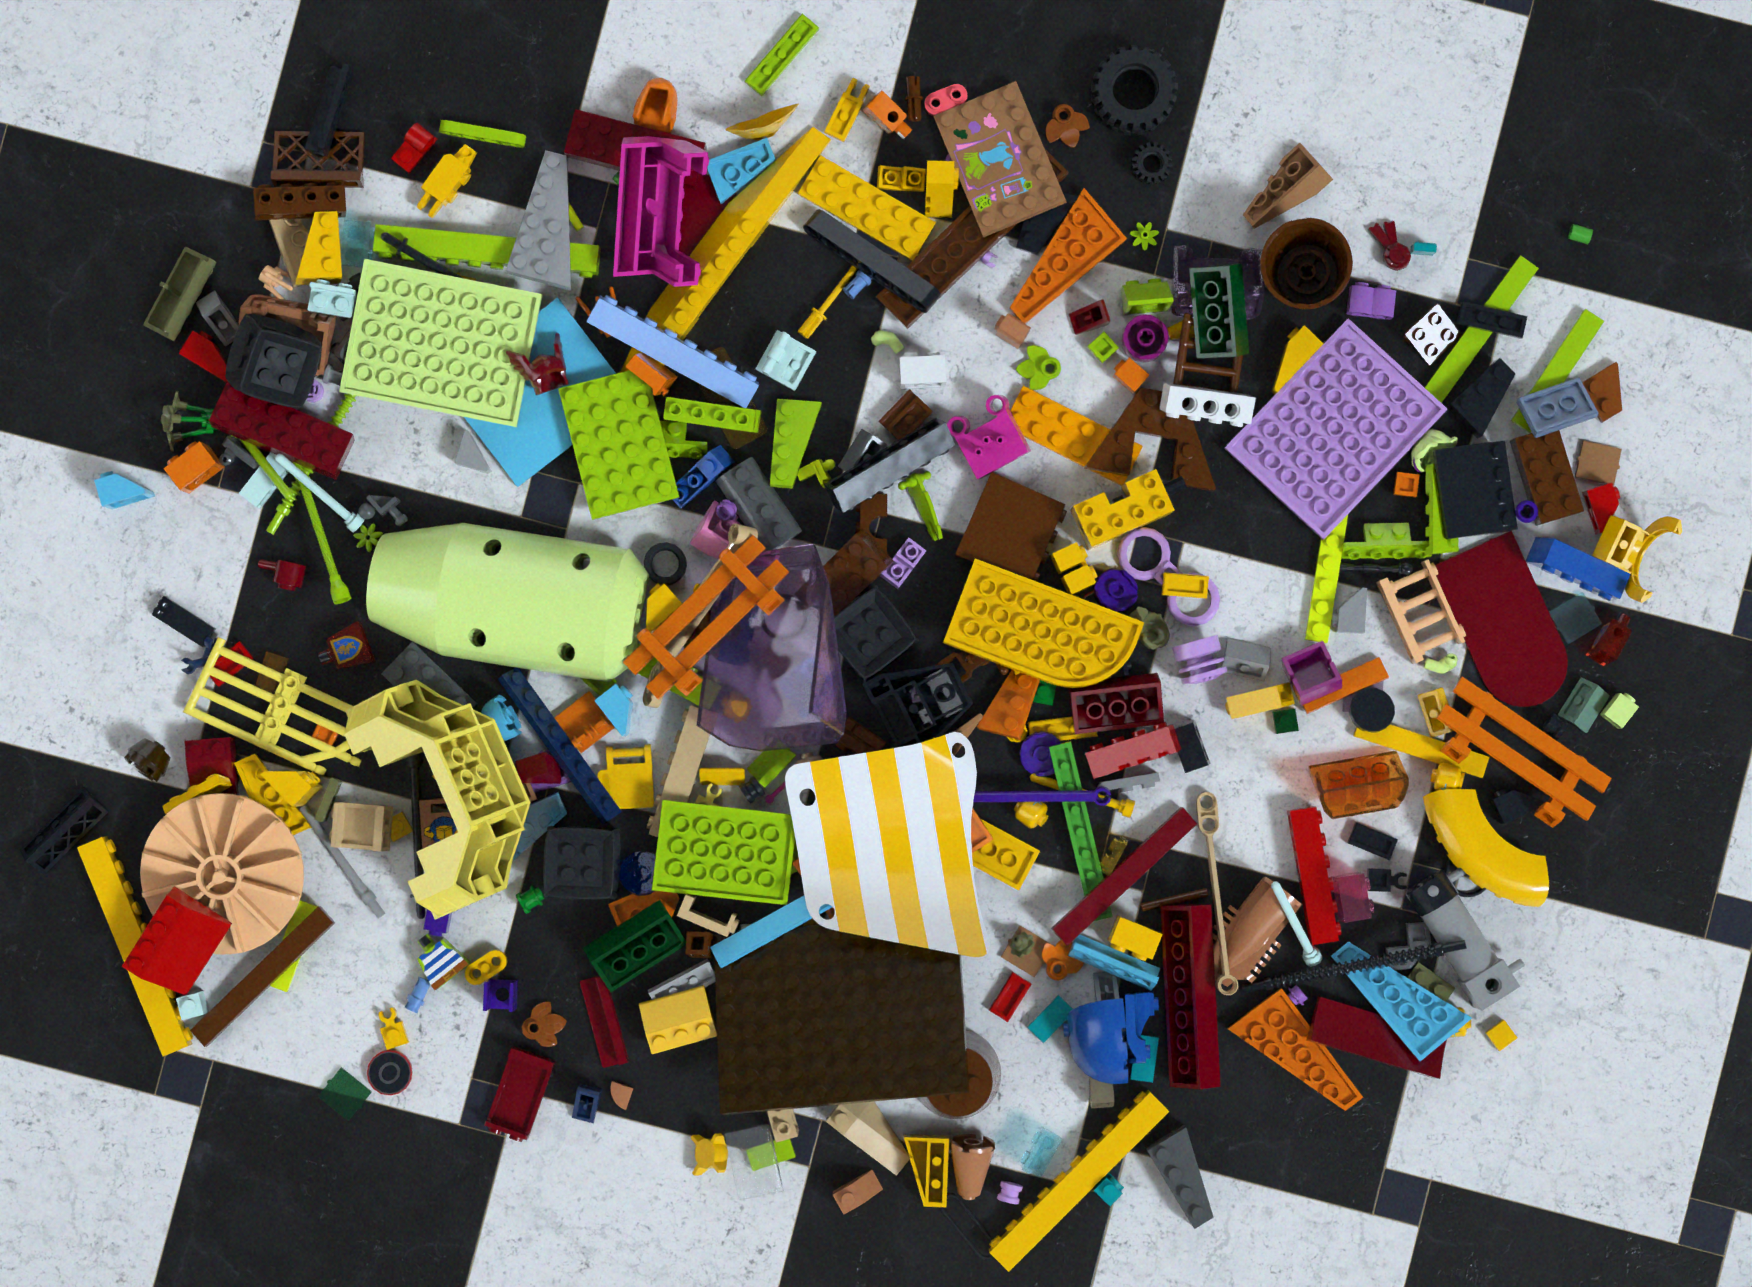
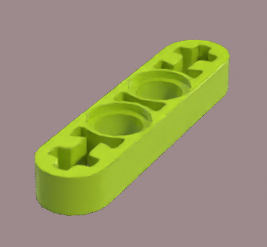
M441 120L439 132L445 135L524 148L526 135L448 120Z

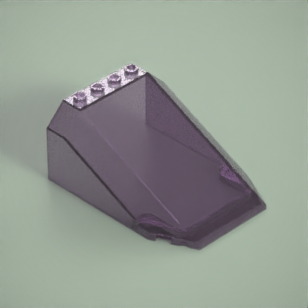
M814 544L762 551L747 568L758 577L777 559L789 571L773 588L785 601L769 616L756 604L706 653L696 726L728 746L760 752L837 743L844 734L847 711L830 584L818 551ZM737 577L721 592L712 605L710 623L747 588Z

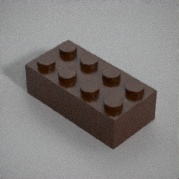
M1559 430L1537 438L1534 437L1533 433L1510 440L1527 499L1535 503L1538 508V515L1534 520L1536 526L1584 512Z
M862 529L795 594L826 626L833 617L865 591L894 560Z

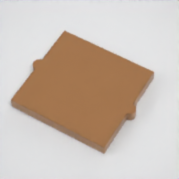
M1582 441L1580 455L1577 457L1578 465L1575 477L1605 484L1613 483L1614 485L1617 470L1620 469L1619 460L1622 449Z
M1019 925L1013 936L1021 935L1022 932L1032 935L1034 946L1028 955H1023L1021 958L1011 954L1012 948H1010V944L1012 941L1008 939L1009 944L1001 958L1035 978L1042 964H1045L1042 959V949L1045 943L1049 942Z

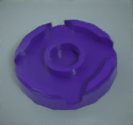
M1109 569L1103 572L1097 578L1093 588L1094 598L1097 603L1118 613L1129 610L1138 597L1137 583L1129 573L1123 570Z
M1045 731L1034 732L1027 736L1019 750L1020 761L1023 767L1031 774L1036 773V776L1040 777L1055 773L1049 746L1061 744L1060 740L1052 733Z

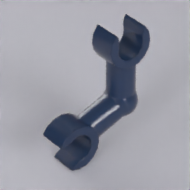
M207 636L204 640L206 649L202 658L195 660L190 658L182 659L181 661L189 664V666L181 670L186 674H192L196 668L204 667L217 638H215L213 643V639Z

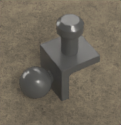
M368 495L366 498L370 503H363L358 509V513L363 519H371L375 515L376 508L383 516L389 512L396 520L394 523L397 526H402L408 521V517L405 514L402 515L396 508L401 502L397 497Z

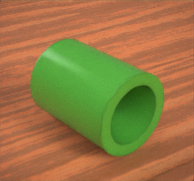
M1572 224L1568 239L1589 244L1593 229Z

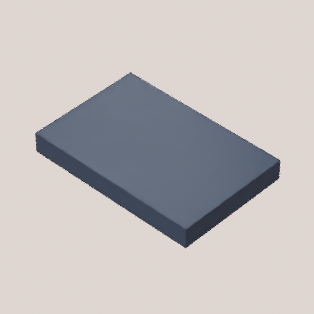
M1579 377L1519 397L1516 401L1535 438L1598 417V411Z

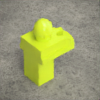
M818 459L800 468L797 476L800 481H804L816 475L821 486L825 488L824 484L831 479L828 470H832L835 467V461L828 459L823 463L822 459Z

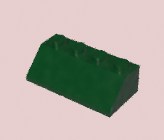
M1242 263L1189 268L1197 358L1238 357L1249 354Z
M658 900L591 942L583 950L609 991L613 992L684 947L686 940L661 900Z

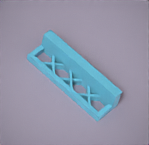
M1078 935L1074 939L1068 956L1150 991L1159 979L1157 976L1160 968L1082 935Z

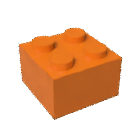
M200 441L189 444L185 448V453L167 461L168 465L163 468L178 489L188 494L225 467L220 463L219 458L211 447Z

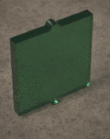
M341 1067L335 1076L327 1081V1086L318 1097L349 1121L358 1109L363 1108L362 1104L372 1091Z

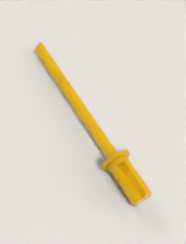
M852 265L818 310L815 308L811 309L812 313L798 330V333L804 338L809 339L819 324L827 319L823 314L858 270Z

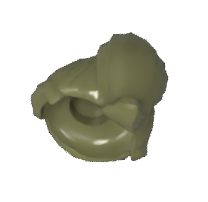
M1137 607L1136 610L1130 613L1129 617L1144 622L1138 639L1143 646L1154 650L1167 645L1170 633L1160 613L1148 612L1143 607Z

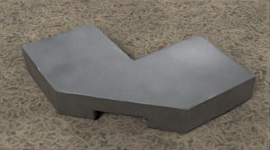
M1425 922L1406 923L1407 946L1385 947V954L1389 955V952L1395 954L1396 951L1401 953L1402 950L1407 952L1409 948L1415 950V947L1421 949V946L1427 948L1428 944L1431 945L1430 930ZM1414 959L1413 962L1407 960V963L1401 961L1400 965L1396 962L1394 966L1388 964V966L1393 970L1411 969L1417 959Z

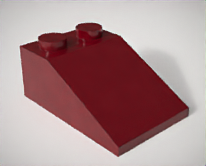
M235 737L184 741L190 787L201 784L210 775L219 774L228 777L232 784L231 787L221 793L239 795L237 769L234 764L237 762Z

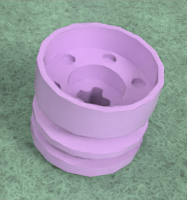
M1218 635L1172 647L1176 662L1187 661L1188 666L1181 668L1179 674L1189 671L1191 675L1181 679L1182 684H1199L1216 679L1223 673L1228 672L1227 666L1216 668L1215 663L1225 661L1223 657L1213 658V653L1221 649Z

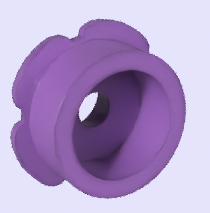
M724 499L716 507V513L721 520L727 521L736 518L737 508L730 500Z
M1297 985L1293 988L1289 987L1290 993L1288 997L1295 1005L1298 1003L1304 1005L1303 1002L1308 999L1304 992Z

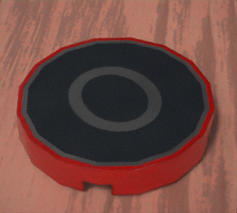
M382 1051L374 1056L368 1065V1081L372 1088L380 1094L389 1096L399 1094L408 1087L412 1080V1064L407 1056L400 1051Z

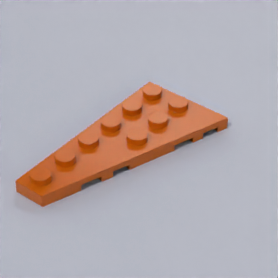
M1085 188L1081 191L1009 308L1025 324L1127 240L1125 235Z
M1282 988L1278 989L1227 1028L1346 1111L1363 1098L1327 1048L1323 1045L1306 1041L1310 1025Z

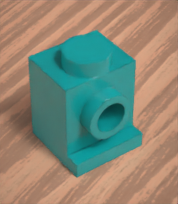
M1108 1172L1093 1187V1190L1111 1206L1123 1194L1121 1190L1124 1187Z

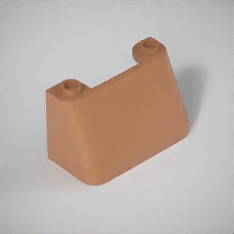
M265 295L249 296L240 307L239 325L246 314H256L283 321L311 332L322 345L321 358L315 376L324 375L330 355L337 316L309 312L307 310L308 304Z

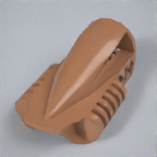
M1267 877L1261 879L1238 910L1229 905L1228 909L1234 913L1233 916L1227 912L1222 914L1229 920L1228 923L1223 920L1229 971L1230 975L1235 977L1236 980H1248L1253 983L1256 977L1250 971L1254 970L1260 974L1261 970L1255 964L1258 963L1264 968L1266 964L1260 958L1263 957L1267 961L1271 960V957L1265 952L1268 950L1273 955L1276 953L1270 947L1271 944L1277 948L1281 947V944L1275 939L1289 922L1271 888L1273 881ZM1283 889L1296 913L1302 904ZM1214 925L1212 928L1217 931V927ZM1213 933L1215 980H1217L1222 974L1218 936ZM1226 978L1221 984L1228 987L1233 982L1231 979Z

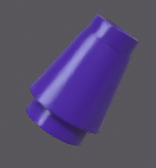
M1525 500L1517 505L1515 514L1521 522L1530 523L1536 519L1538 508L1532 501ZM1524 507L1528 508L1529 514L1527 516L1521 514V510H1523Z

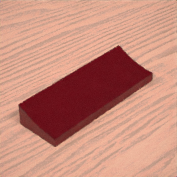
M1318 997L1306 1041L1434 1079L1441 1078L1442 1062L1447 1040L1444 1041L1419 1062L1381 1015L1323 997Z

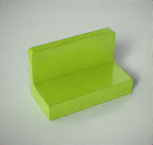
M776 738L749 765L747 771L766 788L797 755L779 738Z

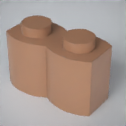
M1008 313L1006 317L1001 315L994 329L997 332L996 336L1019 349L1029 334L1031 327Z

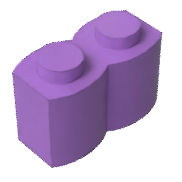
M1356 282L1355 285L1349 287L1346 314L1391 320L1394 316L1396 291L1391 290V286L1377 285V288L1369 287L1368 283Z

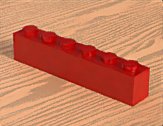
M1315 806L1288 810L1287 815L1308 939L1311 945L1339 941L1338 935H1341V926L1335 920L1334 913H1338L1336 900H1332L1331 891L1334 890L1332 877H1328L1327 868H1330V861L1328 855H1324L1323 846H1326V837L1324 832L1321 833L1319 824L1323 823L1321 811H1317Z

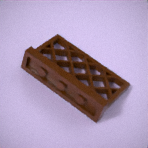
M275 131L273 171H271V181L274 187H280L283 184L303 187L307 183L326 186L327 183L335 182L339 183V185H345V188H364V132H335L334 139L338 144L329 151L328 157L324 156L317 161L311 155V152L306 151L300 144L308 138L310 131ZM280 138H290L294 143L284 150L280 146ZM350 139H359V145L353 151L345 145ZM298 146L304 154L295 161L289 153ZM343 147L349 154L340 162L333 154ZM284 157H287L293 163L287 169H278L279 162ZM307 157L315 163L309 170L302 169L299 165ZM331 157L337 165L332 170H326L322 164ZM353 157L358 162V170H348L344 164Z

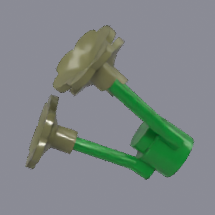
M179 391L175 392L173 405L163 406V414L161 415L163 431L167 434L171 452H174L175 442L183 441V438L205 433L213 434L214 430H218L211 427L209 422L213 409L187 405V402L180 401ZM187 409L205 414H201V417H185L175 413L177 410L186 411ZM181 421L200 422L201 427H205L204 429L182 434L181 432H171L173 430V423H181Z

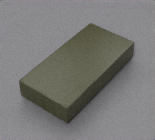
M331 777L314 820L319 822L327 821L342 780Z

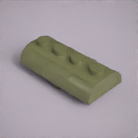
M184 247L166 283H160L159 286L163 288L143 326L175 341L217 262L188 247Z

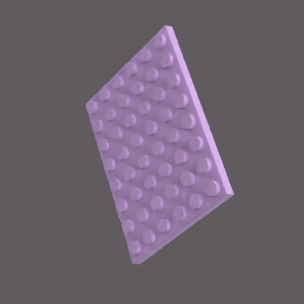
M1347 319L1252 418L1251 424H1247L1225 447V450L1324 540L1447 411V408L1350 319Z

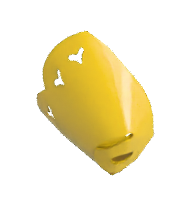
M799 104L782 107L758 118L737 123L726 128V131L753 140L772 137L788 120Z

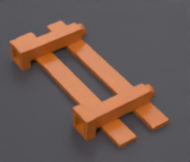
M754 535L734 554L728 548L723 550L718 558L724 564L653 633L647 628L638 633L637 638L642 644L623 663L635 675L654 657L663 665L664 669L646 686L658 700L673 685L684 695L690 694L703 681L691 668L756 604L769 616L785 601L773 589L789 573L777 559L758 577L747 568L766 548ZM737 577L747 588L680 654L674 657L665 646Z
M1461 677L1453 692L1473 706L1467 717H1465L1448 704L1444 705L1436 719L1454 730L1457 734L1447 741L1440 751L1459 764L1471 752V749L1467 747L1471 742L1549 795L1550 798L1548 802H1545L1536 810L1534 816L1552 828L1559 824L1566 815L1561 811L1564 806L1585 821H1588L1596 805L1573 790L1578 780L1582 779L1599 792L1604 793L1612 778L1587 762L1583 756L1575 754L1503 705L1492 694L1481 690L1464 677ZM1485 715H1488L1564 767L1566 770L1560 781L1481 728L1480 724Z

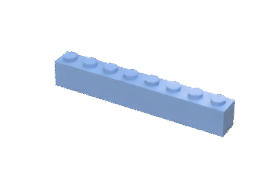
M608 295L605 298L599 297L587 319L589 324L741 407L747 408L759 386L756 376L747 371L744 374L737 371V366L727 360L724 363L717 360V355L709 350L703 352L697 349L698 345L689 339L683 341L677 338L678 334L669 328L662 330L657 327L658 323L651 318L646 317L644 320L637 316L638 312L628 306L625 309L617 305L618 301Z

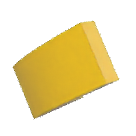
M880 165L878 166L877 188L923 192L926 169Z

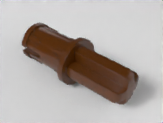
M915 76L906 77L907 97H905L908 105V120L918 122L921 120V101L923 100V97L920 96V77L916 76L915 79Z

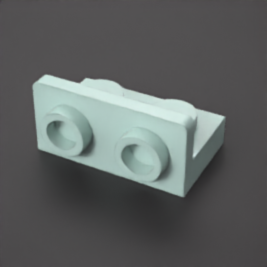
M317 279L316 283L310 282L311 292L307 309L309 312L353 319L358 292L352 289V285L339 283V286H332L329 281Z

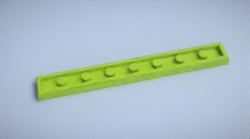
M1520 255L1484 306L1508 312L1539 268ZM1468 327L1424 388L1442 403L1492 332Z

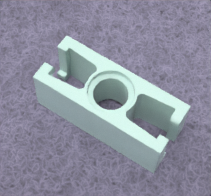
M270 452L266 459L283 480L289 472L275 460L276 454ZM259 466L239 494L255 507L261 509L277 487L261 466Z

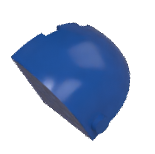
M1123 998L1092 1002L1071 1010L1067 1015V1023H1063L1064 1037H1068L1070 1052L1077 1066L1086 1075L1097 1081L1108 1084L1128 1083V1067H1126L1128 1050L1127 1041H1125L1126 1023Z

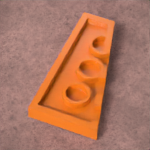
M1012 669L977 725V728L1020 740L1040 680L1023 673L1015 675Z

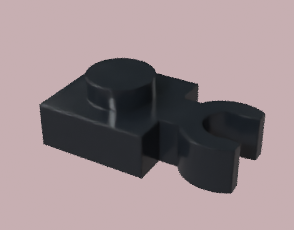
M1367 868V891L1391 892V885H1394L1397 889H1406V885H1399L1398 879L1402 876L1407 877V874L1398 872L1391 876V869Z

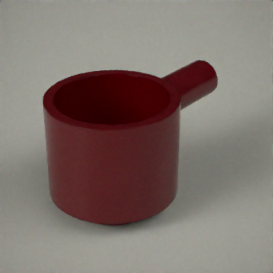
M264 559L259 560V568L275 571L273 582L278 583L277 588L295 591L296 587L302 588L306 566L277 560V562Z

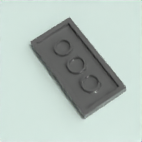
M413 641L381 673L394 687L417 679L441 696L462 705L471 703L472 708L478 704Z

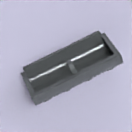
M753 457L741 462L715 481L727 500L736 505V513L744 525L757 529L758 540L766 547L763 550L765 556L803 532L775 489L770 487V482Z

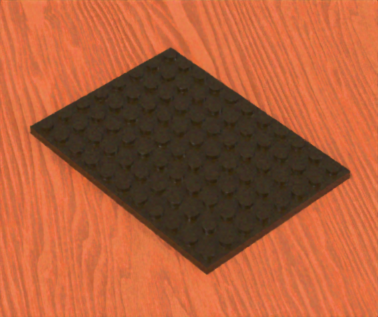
M817 924L797 926L723 968L719 966L715 958L719 1102L721 1115L969 1093L961 955L840 932ZM721 934L714 935V945L728 937Z

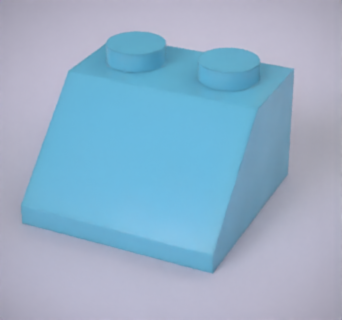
M113 471L100 474V478L94 480L101 505L112 510L155 497L153 491L124 476L118 475V473L113 474Z
M615 684L594 701L621 736L626 737L630 731L633 702L630 698L633 695L626 686Z

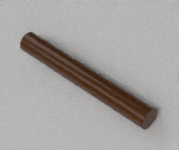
M1207 888L1143 902L1140 903L1141 909L1144 912L1161 908V906L1174 905L1208 897Z

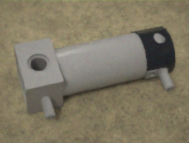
M1461 868L1448 875L1444 870H1440L1416 882L1405 894L1437 943L1446 944L1465 940L1467 949L1444 954L1460 979L1457 982L1474 1008L1482 1011L1520 987L1513 973L1524 967L1525 964L1522 959H1518L1507 966L1503 959L1497 958L1458 896L1459 892L1453 884L1454 881L1466 873ZM1491 979V985L1486 989V981Z

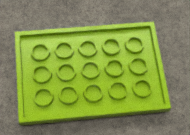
M628 370L558 389L592 520L680 498L652 387Z
M662 800L652 890L787 905L795 841L791 814Z

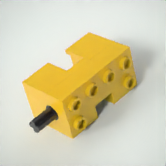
M1155 469L1125 482L1121 489L1124 491L1126 498L1123 495L1116 497L1112 500L1113 504L1110 505L1105 492L1074 505L1070 511L1089 551L1118 538L1122 534L1171 514L1174 511V507L1169 496L1186 489L1187 486L1182 476L1163 484Z

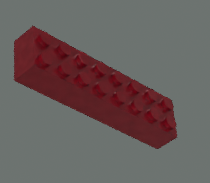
M1211 904L1161 906L1170 1087L1188 1089L1221 1087Z

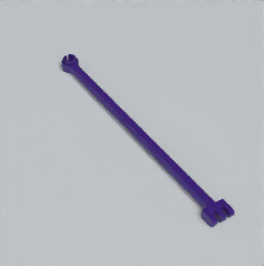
M1105 786L1097 787L1095 790L975 791L973 802H1095L1097 805L1104 806L1110 802L1111 792ZM1103 791L1106 793V796L1100 798L1098 793Z

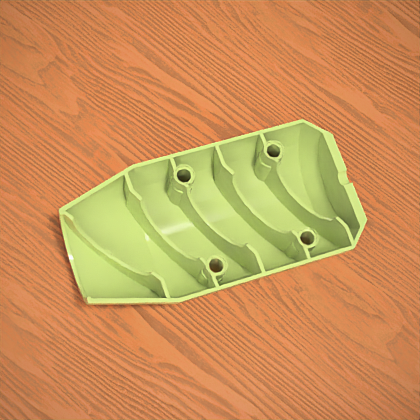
M468 523L385 533L379 539L368 575L366 594L367 614L370 621L442 656L610 682L628 669L623 661L637 649V635L641 627L640 621L644 609L649 574L633 551L628 548ZM501 545V550L495 554L496 547ZM590 558L588 567L584 569L583 562ZM483 634H485L486 642L484 645L481 644L480 640ZM571 648H574L575 656L571 660L568 652Z

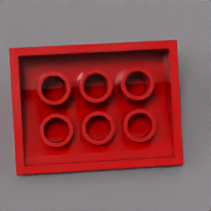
M174 886L164 898L122 967L143 980L187 995L232 923Z

